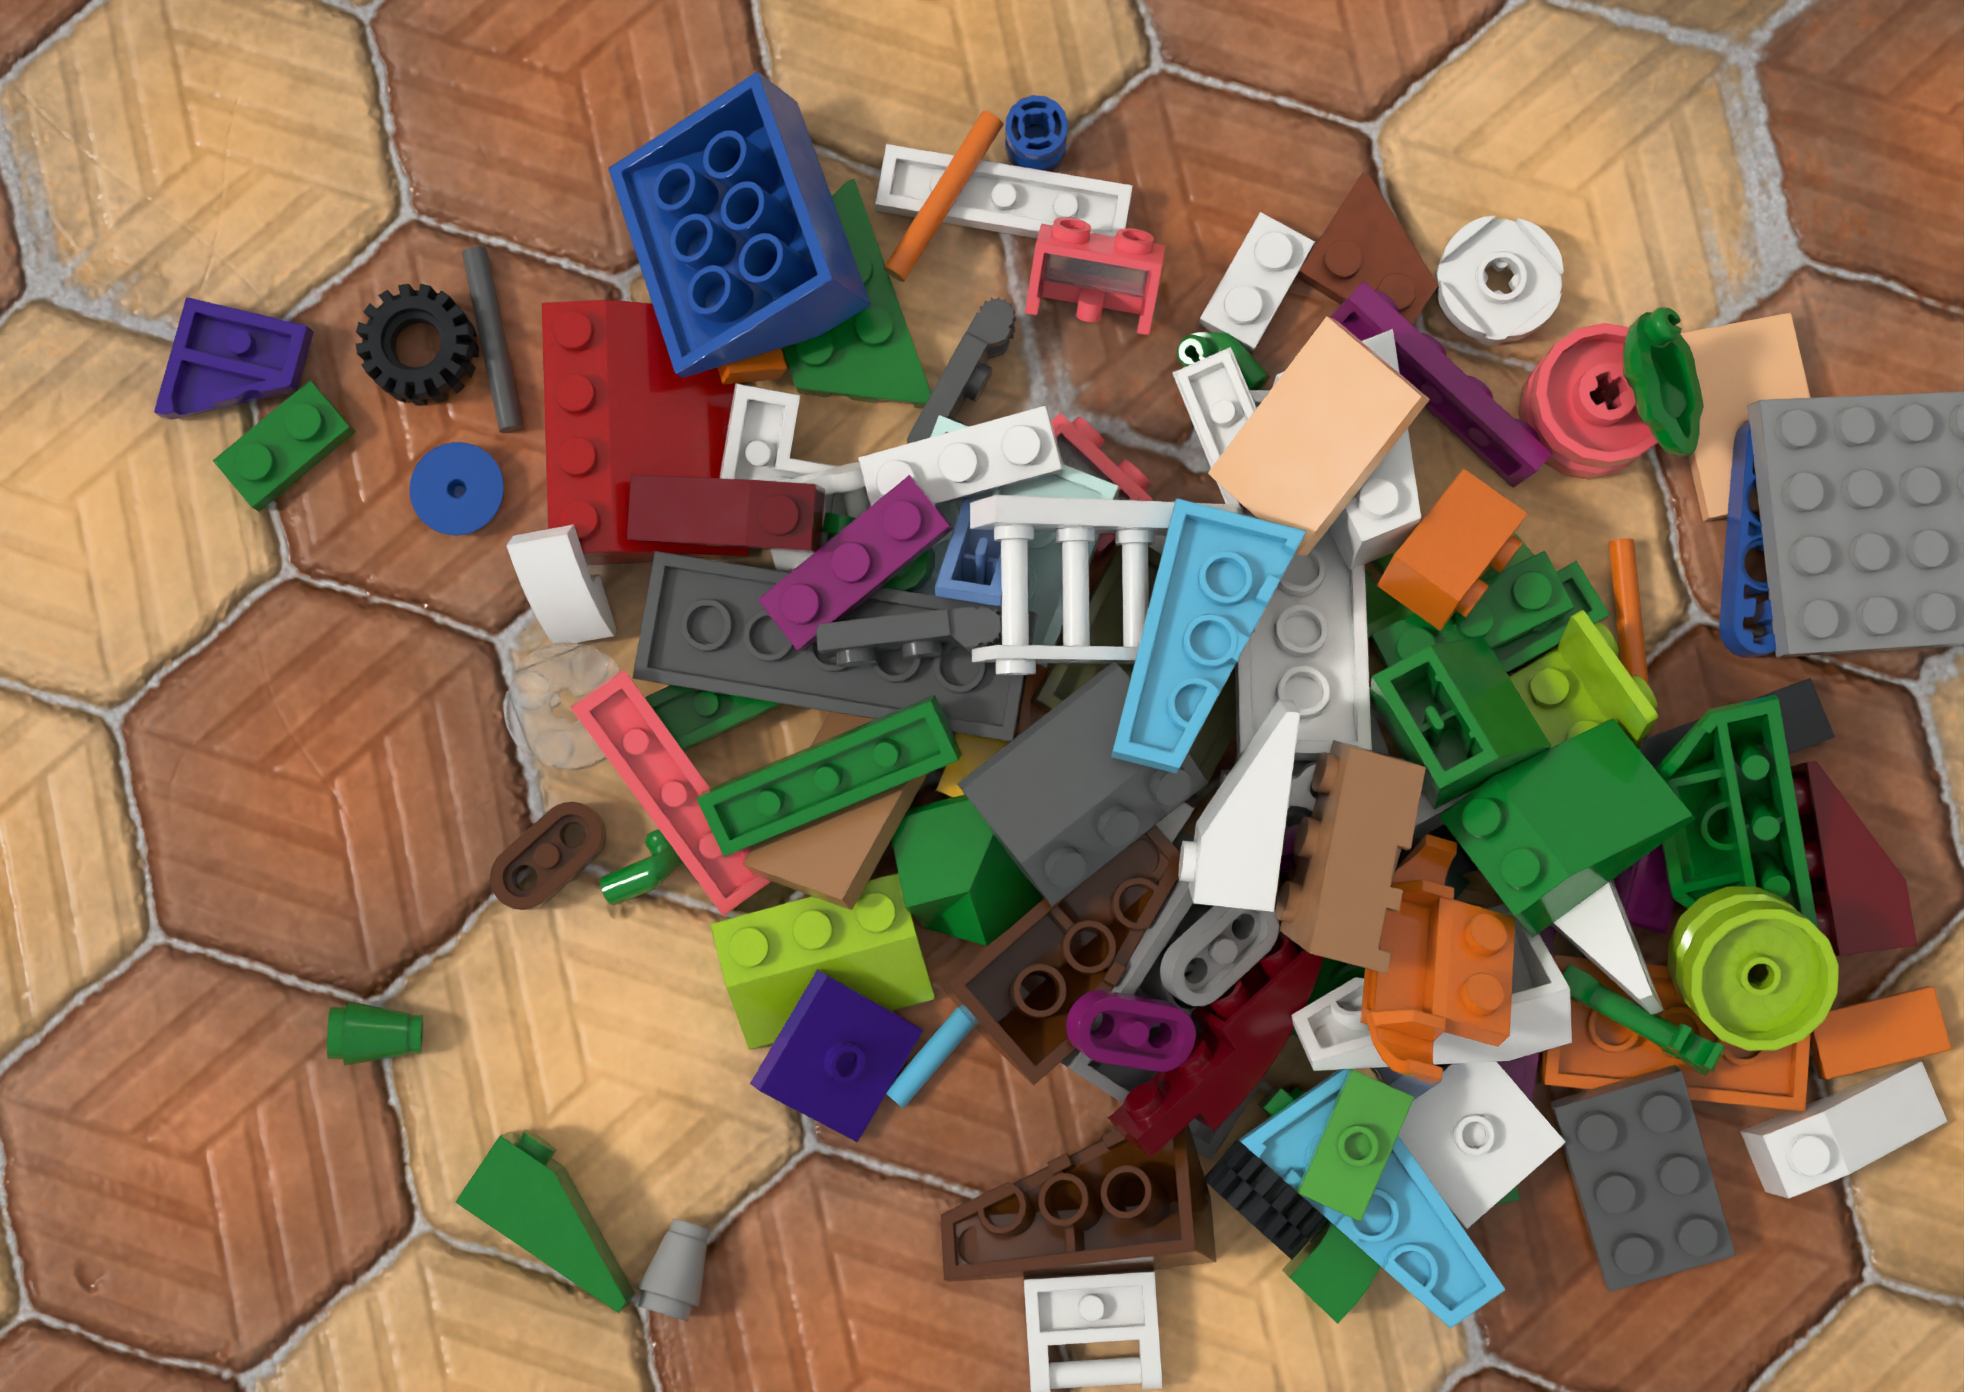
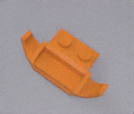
M1426 834L1395 869L1391 887L1403 890L1400 910L1396 913L1386 910L1379 950L1392 953L1388 974L1365 968L1360 1023L1368 1025L1374 1047L1381 1059L1391 1070L1434 1085L1442 1080L1443 1072L1442 1067L1435 1066L1433 1063L1434 1041L1443 1032L1499 1047L1510 1036L1515 917L1454 900V888L1445 886V879L1450 864L1457 854V843Z

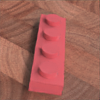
M624 668L570 706L722 916L771 882L753 875L743 865L753 847L752 845L725 857L723 856L696 800L703 791L710 789L709 785Z

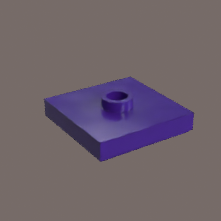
M817 969L750 1084L760 1092L858 1143L923 1030Z

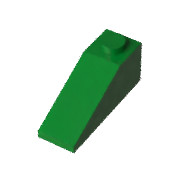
M523 1130L520 1136L514 1132L500 1135L455 1203L616 1312L622 1311L629 1304L635 1292L568 1171L563 1165L552 1159L557 1150L546 1140L528 1130Z

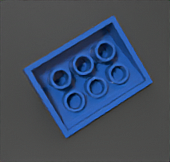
M758 71L608 168L676 375L682 378L818 337L871 305L799 105L796 100Z

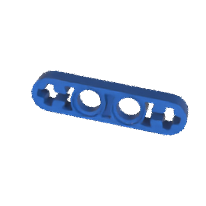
M1749 420L1740 426L1734 439L1719 622L1720 637L1725 647L1732 654L1742 658H1755L1776 650L1767 580L1763 583L1753 580L1748 575L1744 563L1746 554L1750 549H1757L1764 553L1762 523L1760 518L1752 512L1749 505L1750 493L1754 487H1757L1756 474H1753V470H1755ZM1766 594L1767 600L1756 604L1757 598L1744 599L1743 595L1759 596ZM1753 617L1754 624L1763 626V636L1754 639L1753 632L1743 629V620Z

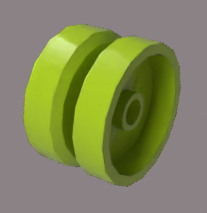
M1730 886L1700 897L1680 916L1668 941L1667 969L1676 993L1720 1040L1747 1051H1776L1804 1040L1826 1019L1838 994L1839 965L1829 939L1808 918L1782 897L1756 886Z

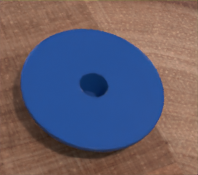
M452 442L432 449L418 462L410 480V499L417 516L431 529L446 535H466L480 530L495 517L504 497V480L498 464L486 451L469 443Z

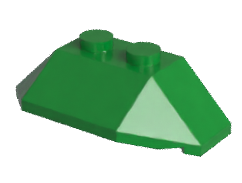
M1776 695L1708 709L1655 768L1695 818V820L1661 844L1672 898L1689 909L1700 897L1730 886H1756L1782 897L1818 928L1779 698Z

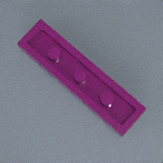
M1363 281L1331 315L1330 318L1337 320L1361 341L1393 329L1399 373L1430 399L1425 408L1512 488L1537 472L1551 456L1552 453L1540 443L1537 432L1529 424L1520 419L1513 418L1493 400L1492 392L1482 381L1473 376H1467L1447 358L1443 346L1432 336L1420 333L1400 314L1396 303L1385 293L1373 290Z

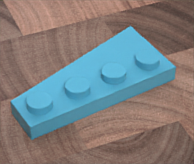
M1176 498L1111 757L1175 774L1178 773L1306 533L1305 530Z

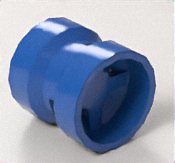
M1032 95L1020 99L1011 107L1006 117L1005 151L1012 165L1049 172L1060 165L1066 152L1068 121L1064 110L1056 101L1046 96ZM1033 124H1040V126L1029 127Z

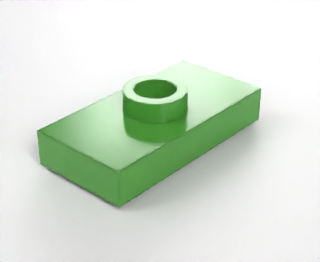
M1349 1069L1296 1192L1361 1222L1414 1097L1354 1069Z

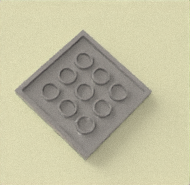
M1964 391L1758 400L1748 405L1768 592L1773 616L1772 627L1776 642V658L1964 646Z

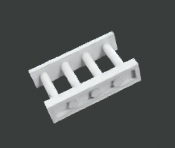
M994 495L971 502L970 529L994 530V541L1001 542L1002 645L972 649V662L996 663V675L1036 674V663L1110 664L1115 661L1117 664H1134L1149 607L1148 545L1155 544V536H1167L1175 502ZM1197 503L1237 513V504ZM1034 531L1055 532V543L1062 544L1063 646L1029 645L1028 541L1034 540ZM1095 534H1115V545L1122 546L1123 647L1090 646L1089 543L1095 542Z

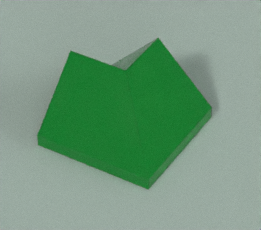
M965 794L908 809L892 837L905 908L926 929L988 946L1044 899L1040 892L1019 870Z

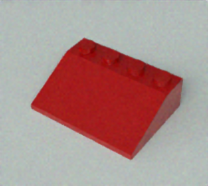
M616 300L542 303L548 529L574 524L587 566L652 563L655 551L707 560L749 558V548L627 540L631 475L720 478L735 383L722 384L718 368L684 378L676 375L652 303Z

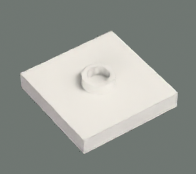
M1496 1061L1446 1064L1443 1067L1441 1082L1412 1102L1399 1132V1137L1458 1222L1466 1229L1565 1143L1564 1139Z

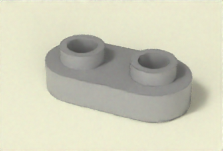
M1213 906L1166 950L1160 966V976L1165 989L1174 997L1192 1006H1205L1216 1001L1261 960L1275 944L1279 933V920L1276 919L1275 909L1274 912ZM1242 914L1243 920L1240 928L1232 932L1234 920ZM1195 958L1193 971L1189 975L1184 976L1188 963Z

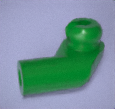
M1193 333L1184 337L1178 344L1176 351L1177 359L1183 367H1187L1231 347L1249 390H1260L1270 378L1244 346L1229 333Z
M659 829L647 834L645 838L646 847L650 850L652 856L601 877L600 887L602 893L611 905L615 906L656 889L683 863Z

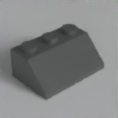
M1115 661L957 783L1019 870L1051 906L1055 905L1208 784L1189 753L1177 774L1111 757L1130 683L1129 676Z

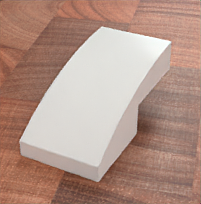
M574 524L514 535L506 546L520 584L537 620L555 647L615 636L617 629L600 575H590Z

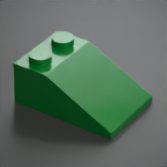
M1613 718L1490 777L1439 815L1508 909L1532 938L1695 820L1688 808Z

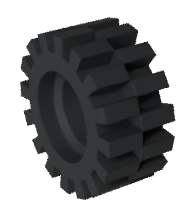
M410 284L398 285L400 294L395 296L387 289L378 295L383 303L377 309L369 303L364 310V313L369 317L367 324L358 322L356 333L362 338V343L355 344L357 355L364 361L361 365L365 372L386 393L388 392L396 400L403 403L408 399L416 406H427L426 399L432 398L438 404L448 400L445 392L451 388L458 394L465 387L460 381L464 374L472 378L476 369L471 362L472 357H479V346L474 341V337L477 334L467 315L449 295L443 291H440L438 294L429 285L420 284L419 290H414ZM415 323L432 325L438 330L441 338V346L437 356L429 364L422 367H409L400 363L395 352V343L398 335L403 329Z
M1238 1139L1203 1178L1207 1184L1291 1260L1294 1259L1327 1221L1310 1203Z

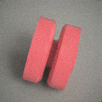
M1602 323L1576 329L1549 350L1547 355L1536 365L1522 387L1518 410L1519 419L1529 424L1537 432L1540 443L1552 453L1545 461V464L1562 475L1588 480L1614 475L1658 443L1649 427L1639 416L1633 389L1628 385L1623 375L1622 353L1629 327ZM1591 397L1597 399L1600 404L1596 405Z

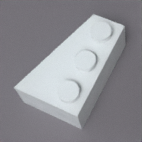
M1393 329L1362 341L1399 373ZM1284 372L1276 374L1273 386L1276 384V382L1279 380V378L1282 376ZM1408 428L1328 529L1349 570L1396 552L1421 520Z

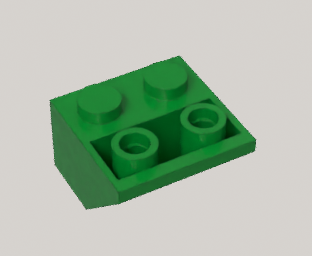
M1484 636L1430 645L1372 676L1370 702L1403 758L1426 767L1422 790L1434 810L1475 789L1490 777L1551 747L1545 734Z

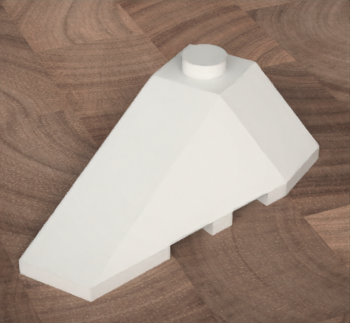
M1505 904L1488 908V910L1515 917ZM1515 918L1510 1036L1499 1047L1443 1032L1434 1041V1065L1510 1061L1572 1043L1570 987L1539 933L1532 938ZM1355 977L1292 1014L1294 1028L1313 1071L1389 1067L1381 1059L1374 1047L1368 1025L1360 1023L1364 978Z

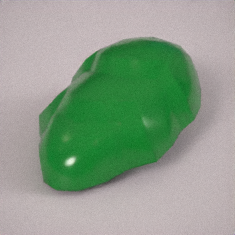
M1659 307L1653 312H1645L1629 327L1623 345V375L1628 385L1633 389L1639 416L1649 427L1652 435L1665 452L1673 456H1690L1697 448L1700 435V417L1704 408L1701 388L1690 346L1681 335L1682 328L1675 326L1681 321L1679 315L1668 307Z

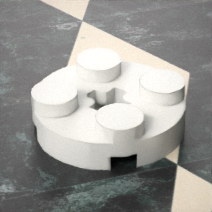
M1496 216L1476 219L1465 225L1452 237L1441 255L1438 269L1434 275V279L1438 284L1436 292L1441 309L1457 329L1470 337L1476 338L1481 344L1498 346L1504 342L1518 341L1531 335L1549 319L1559 304L1562 292L1560 293L1562 288L1561 275L1564 272L1561 254L1551 237L1530 221L1517 218L1516 221L1495 219ZM1492 266L1498 272L1506 267L1510 269L1514 274L1508 283L1512 292L1504 294L1500 290L1491 291L1485 284L1488 280V275L1484 269Z

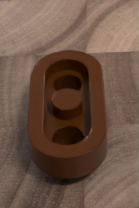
M564 802L551 808L505 849L493 863L490 872V884L497 899L504 905L519 910H533L545 905L602 852L606 842V828L600 815L592 808L577 802ZM579 823L585 830V839L579 846L569 847L564 840L565 830L568 826ZM531 866L537 873V882L533 888L524 891L517 884V874L522 868Z

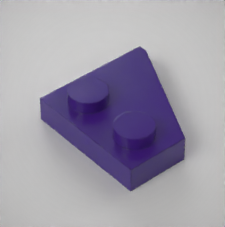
M186 297L154 413L162 418L173 420L296 392L300 384L314 332L306 325Z

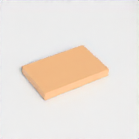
M1791 313L1681 333L1690 346L1695 360L1704 404L1700 417V435L1697 448L1688 456L1703 522L1727 518L1734 439L1740 426L1749 420L1747 406L1758 400L1810 398ZM1754 487L1749 496V505L1752 512L1759 511L1757 487Z
M1326 316L1208 474L1257 519L1305 530L1306 533L1296 554L1308 556L1430 399L1337 320Z

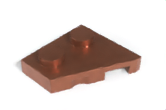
M1363 172L1296 276L1340 305L1364 281L1373 290H1378L1388 295L1398 306L1400 314L1411 325L1415 323L1438 287L1436 280L1372 178Z

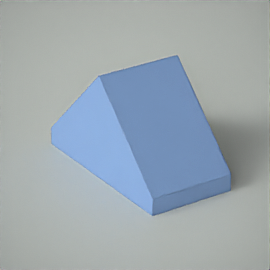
M964 498L935 585V596L1002 607L1001 542L994 541V530L970 529V503L977 501V499Z

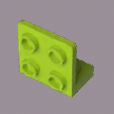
M1584 610L1570 617L1556 649L1512 674L1509 678L1551 744L1550 748L1613 718L1636 747L1640 749L1658 719V714L1655 711L1657 708L1656 698L1648 684L1638 675L1631 677L1618 659V645L1607 627L1601 622L1593 624Z

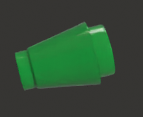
M347 1001L346 1007H330L327 1027L328 1059H343L344 1066L406 1056L408 1054H421L423 1015H410L407 1012Z

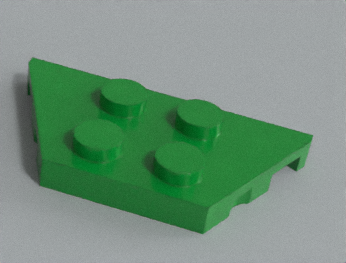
M855 179L845 182L832 195V199L871 305L824 334L782 347L798 394L821 397L841 395L847 396L854 401L876 403L877 400L914 404V408L923 409L931 396V391L889 274L883 269L885 263Z

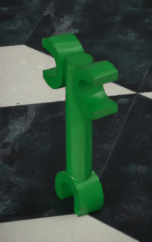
M1570 964L1563 974L1570 987V1000L1599 1012L1662 1047L1661 1052L1663 1054L1687 1063L1694 1068V1071L1701 1075L1707 1076L1709 1071L1714 1072L1727 1049L1718 1042L1714 1043L1692 1031L1691 1027L1680 1023L1679 1026H1676L1656 1014H1649L1642 1006L1605 987L1591 975Z

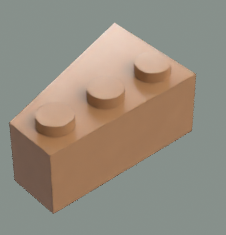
M1333 740L1330 752H1323L1319 757L1312 780L1313 791L1318 792L1311 818L1304 817L1295 837L1294 854L1300 857L1293 882L1286 881L1283 884L1276 904V919L1281 920L1279 931L1308 953L1388 974L1392 953L1379 950L1386 910L1395 913L1400 910L1403 890L1391 887L1401 849L1409 850L1412 846L1426 767L1405 759Z

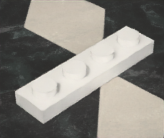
M886 144L875 202L876 211L915 218L954 155ZM981 160L944 218L943 223L1037 238L1041 224L1053 226L1055 219L1068 217L1087 222L1091 226L1092 233L1116 237V232L1126 227L1133 185Z

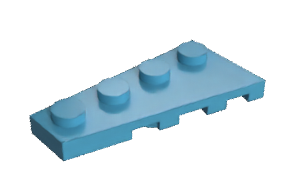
M1349 1069L1337 1070L1238 1139L1295 1191L1299 1186ZM1399 1135L1361 1222L1301 1195L1450 1328L1506 1290Z

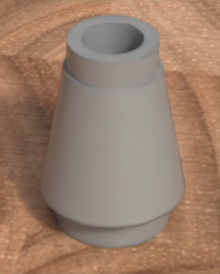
M672 1219L669 1231L666 1232L637 1289L643 1290L638 1307L684 1321L689 1320L692 1307H699L707 1250L706 1241L709 1229Z

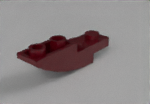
M1282 932L1278 933L1277 940L1271 950L1213 1003L1197 1006L1191 1012L1204 1031L1195 1039L1193 1050L1187 1060L1173 1070L1158 1072L1147 1083L1135 1087L1128 1093L1123 1105L1108 1117L1120 1135L1152 1158L1193 1119L1215 1131L1242 1104L1262 1080L1284 1048L1294 1030L1292 1014L1306 1007L1316 984L1324 957L1308 953Z

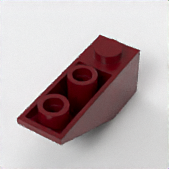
M1817 761L1790 766L1818 929L1829 939L1835 956L1917 946L1905 878Z

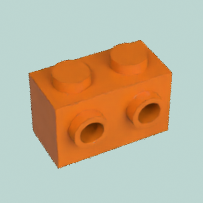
M1463 468L1394 554L1377 586L1441 631L1456 611L1465 618L1472 612L1489 588V585L1483 582L1481 578L1490 567L1501 574L1523 544L1514 534L1528 513Z

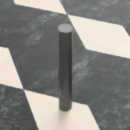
M472 247L464 250L462 256L500 433H512L522 430L524 424L487 248Z

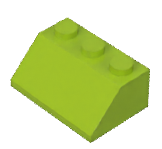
M898 873L868 881L852 910L811 896L710 924L726 989L749 1050L775 1042L817 969L890 1011L935 999L913 915L905 908Z

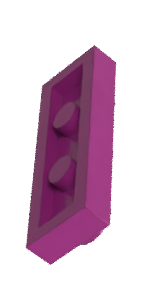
M908 475L757 600L795 649L804 652L817 641L816 628L819 627V624L842 621L954 528L915 478Z

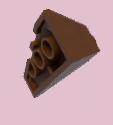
M1154 825L1055 905L1051 906L1045 898L1041 900L943 987L944 992L983 1037L1033 1086L1076 1049L1069 1041L1066 1031L1067 1017L1073 1004L1088 992L1094 990L1112 991L1118 983L1128 961L1178 878L1180 852L1163 832Z
M1189 1124L1152 1158L1123 1138L1117 1129H1114L1102 1135L1103 1140L1072 1155L1065 1153L1047 1162L1048 1167L1015 1183L1006 1182L941 1214L944 1280L953 1282L1148 1270L1216 1262L1211 1196L1207 1183L1203 1180L1204 1173Z

